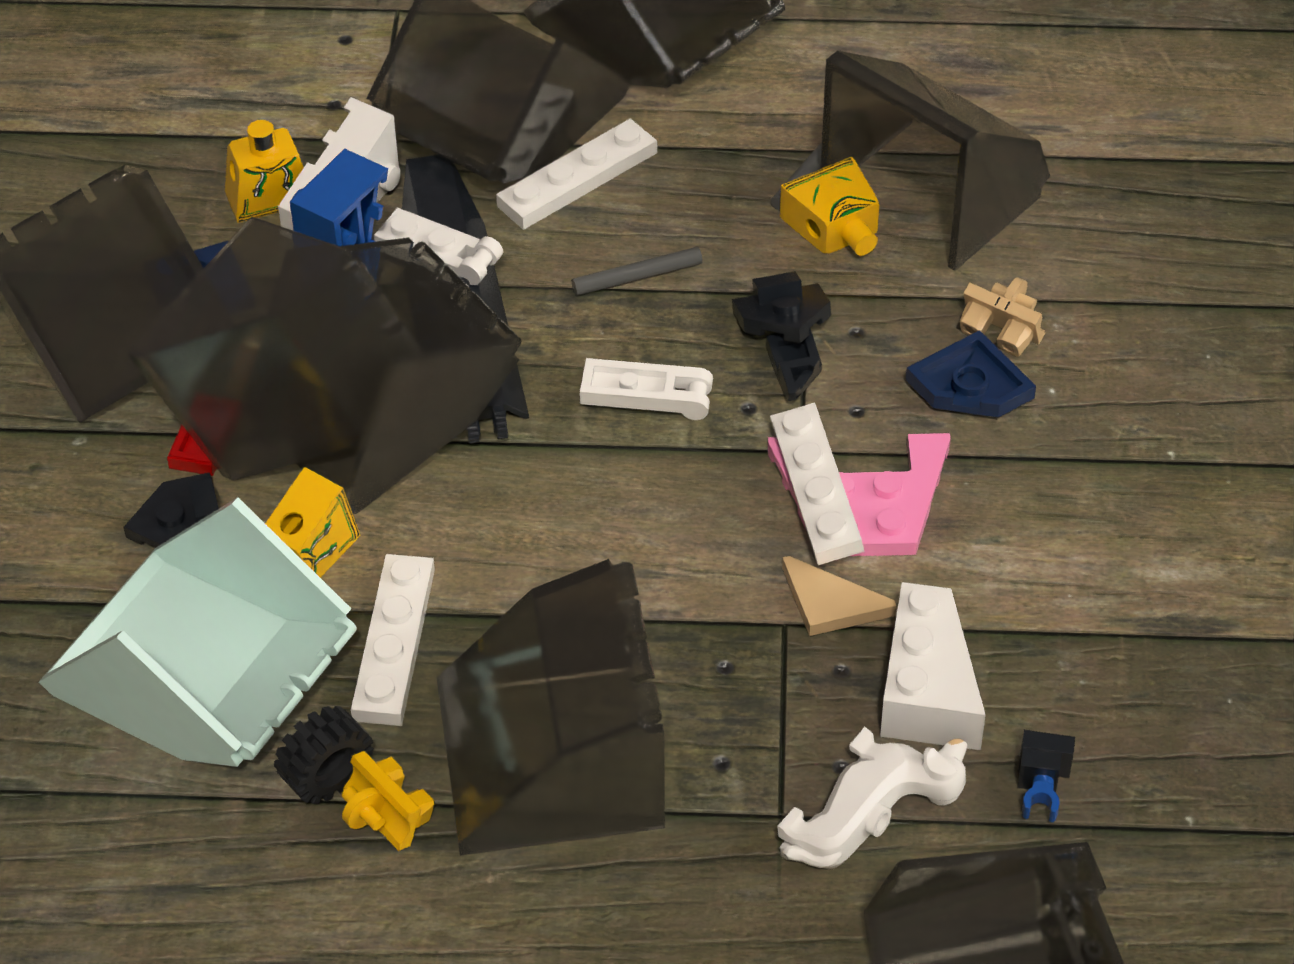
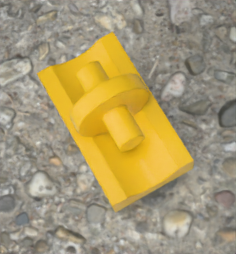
M365 751L352 755L350 763L353 765V772L342 792V798L347 802L342 812V819L352 829H359L369 825L373 830H379L398 851L411 846L415 829L430 821L434 808V799L424 789H416L406 794L401 789L405 777L402 767L392 757L375 762Z

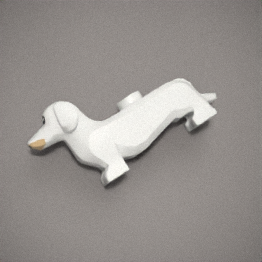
M864 727L849 745V750L860 757L858 761L846 766L839 775L823 811L815 814L806 822L803 820V811L794 807L777 826L778 837L785 840L780 846L781 857L818 868L834 869L846 861L870 834L875 837L883 834L891 819V808L901 797L908 794H919L927 796L936 805L953 803L963 791L966 783V770L962 761L968 744L959 738L952 739L938 752L934 748L927 747L924 754L912 747L901 743L877 744L874 742L873 733Z

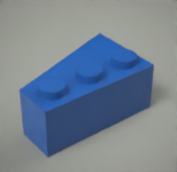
M344 148L304 188L299 189L290 201V211L303 297L346 318L373 290L379 243L372 240L374 219L378 221L382 218L383 205L376 203L379 183L387 181L388 168Z

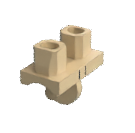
M1017 277L1008 287L996 282L991 291L969 282L963 293L966 307L959 322L961 331L964 334L971 335L980 330L985 335L990 324L1002 328L1001 333L996 339L998 347L1016 357L1021 355L1031 341L1039 345L1045 335V330L1041 329L1042 314L1034 311L1037 299L1025 295L1027 290L1026 280Z

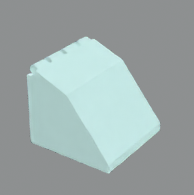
M237 497L157 546L40 679L39 683L52 696L181 760L238 767L243 760H253L274 734L272 727H280L303 698L301 691H308L332 662L330 656H336L357 628L346 616L351 608Z

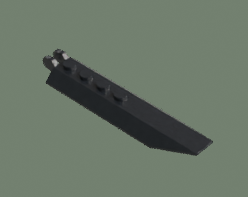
M449 153L406 159L402 199L403 210L478 239L487 236L485 224ZM403 259L438 432H443L460 418V423L464 422L468 443H478L481 433L479 421L477 420L493 418V430L497 435V439L508 438L506 410L524 419H529V413L495 266L488 265L486 267L487 275L478 285H470L466 278L449 277Z

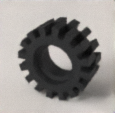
M330 706L322 707L320 715L316 711L308 714V722L305 724L301 721L296 723L293 727L297 731L293 735L287 733L282 740L286 746L277 748L275 755L279 759L274 761V767L277 769L276 772L306 803L310 801L312 804H319L321 798L325 801L331 800L336 790L341 794L353 772V765L350 763L352 755L365 751L369 756L373 754L371 746L373 740L370 735L340 706H335L333 709Z

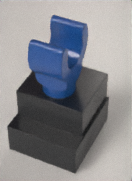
M1024 730L1018 768V788L1028 789L1022 804V816L1025 819L1029 818L1033 804L1042 803L1048 806L1050 810L1049 821L1051 823L1056 821L1060 805L1059 797L1056 794L1059 777H1070L1075 737Z

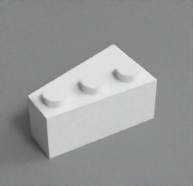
M351 97L344 107L345 111L349 113L337 132L332 130L327 132L322 141L328 146L315 165L307 162L278 206L283 238L295 243L290 211V201L299 189L304 188L344 148L388 168L387 181L384 183L380 182L378 185L376 203L388 191H392L397 186L401 170L398 163L394 115Z
M902 582L883 699L880 737L945 745L952 739L959 738L968 744L967 749L981 751L986 715L951 588Z

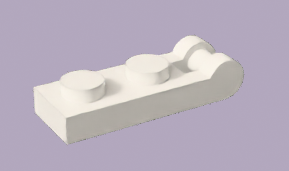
M397 208L374 234V241L379 243L378 249L449 277L466 278L470 285H478L487 275L486 267L494 265L503 255L502 246L491 237L486 236L478 239L400 208Z
M586 358L580 388V404L682 413L688 419L701 420L708 415L710 401L706 395L711 392L713 375L710 371L697 367Z

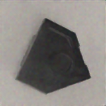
M796 271L752 279L753 295L732 299L733 314L744 332L762 336L765 334V330L784 334V340L800 344L809 336L810 327L814 324L821 325L831 316L830 300L820 285L815 283L802 286L801 279Z
M210 472L163 482L123 527L126 538L141 545L147 543L157 547L218 510L219 507Z

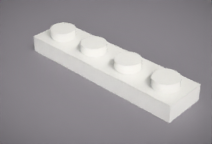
M630 118L497 193V207L524 230L657 153V140Z
M811 403L771 415L773 429L817 564L821 565L865 552L816 404Z
M386 554L351 707V715L357 722L402 726L435 572L434 558Z

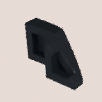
M809 328V336L800 344L785 341L784 334L767 336L766 349L779 385L787 401L796 400L822 370L821 359L811 328Z

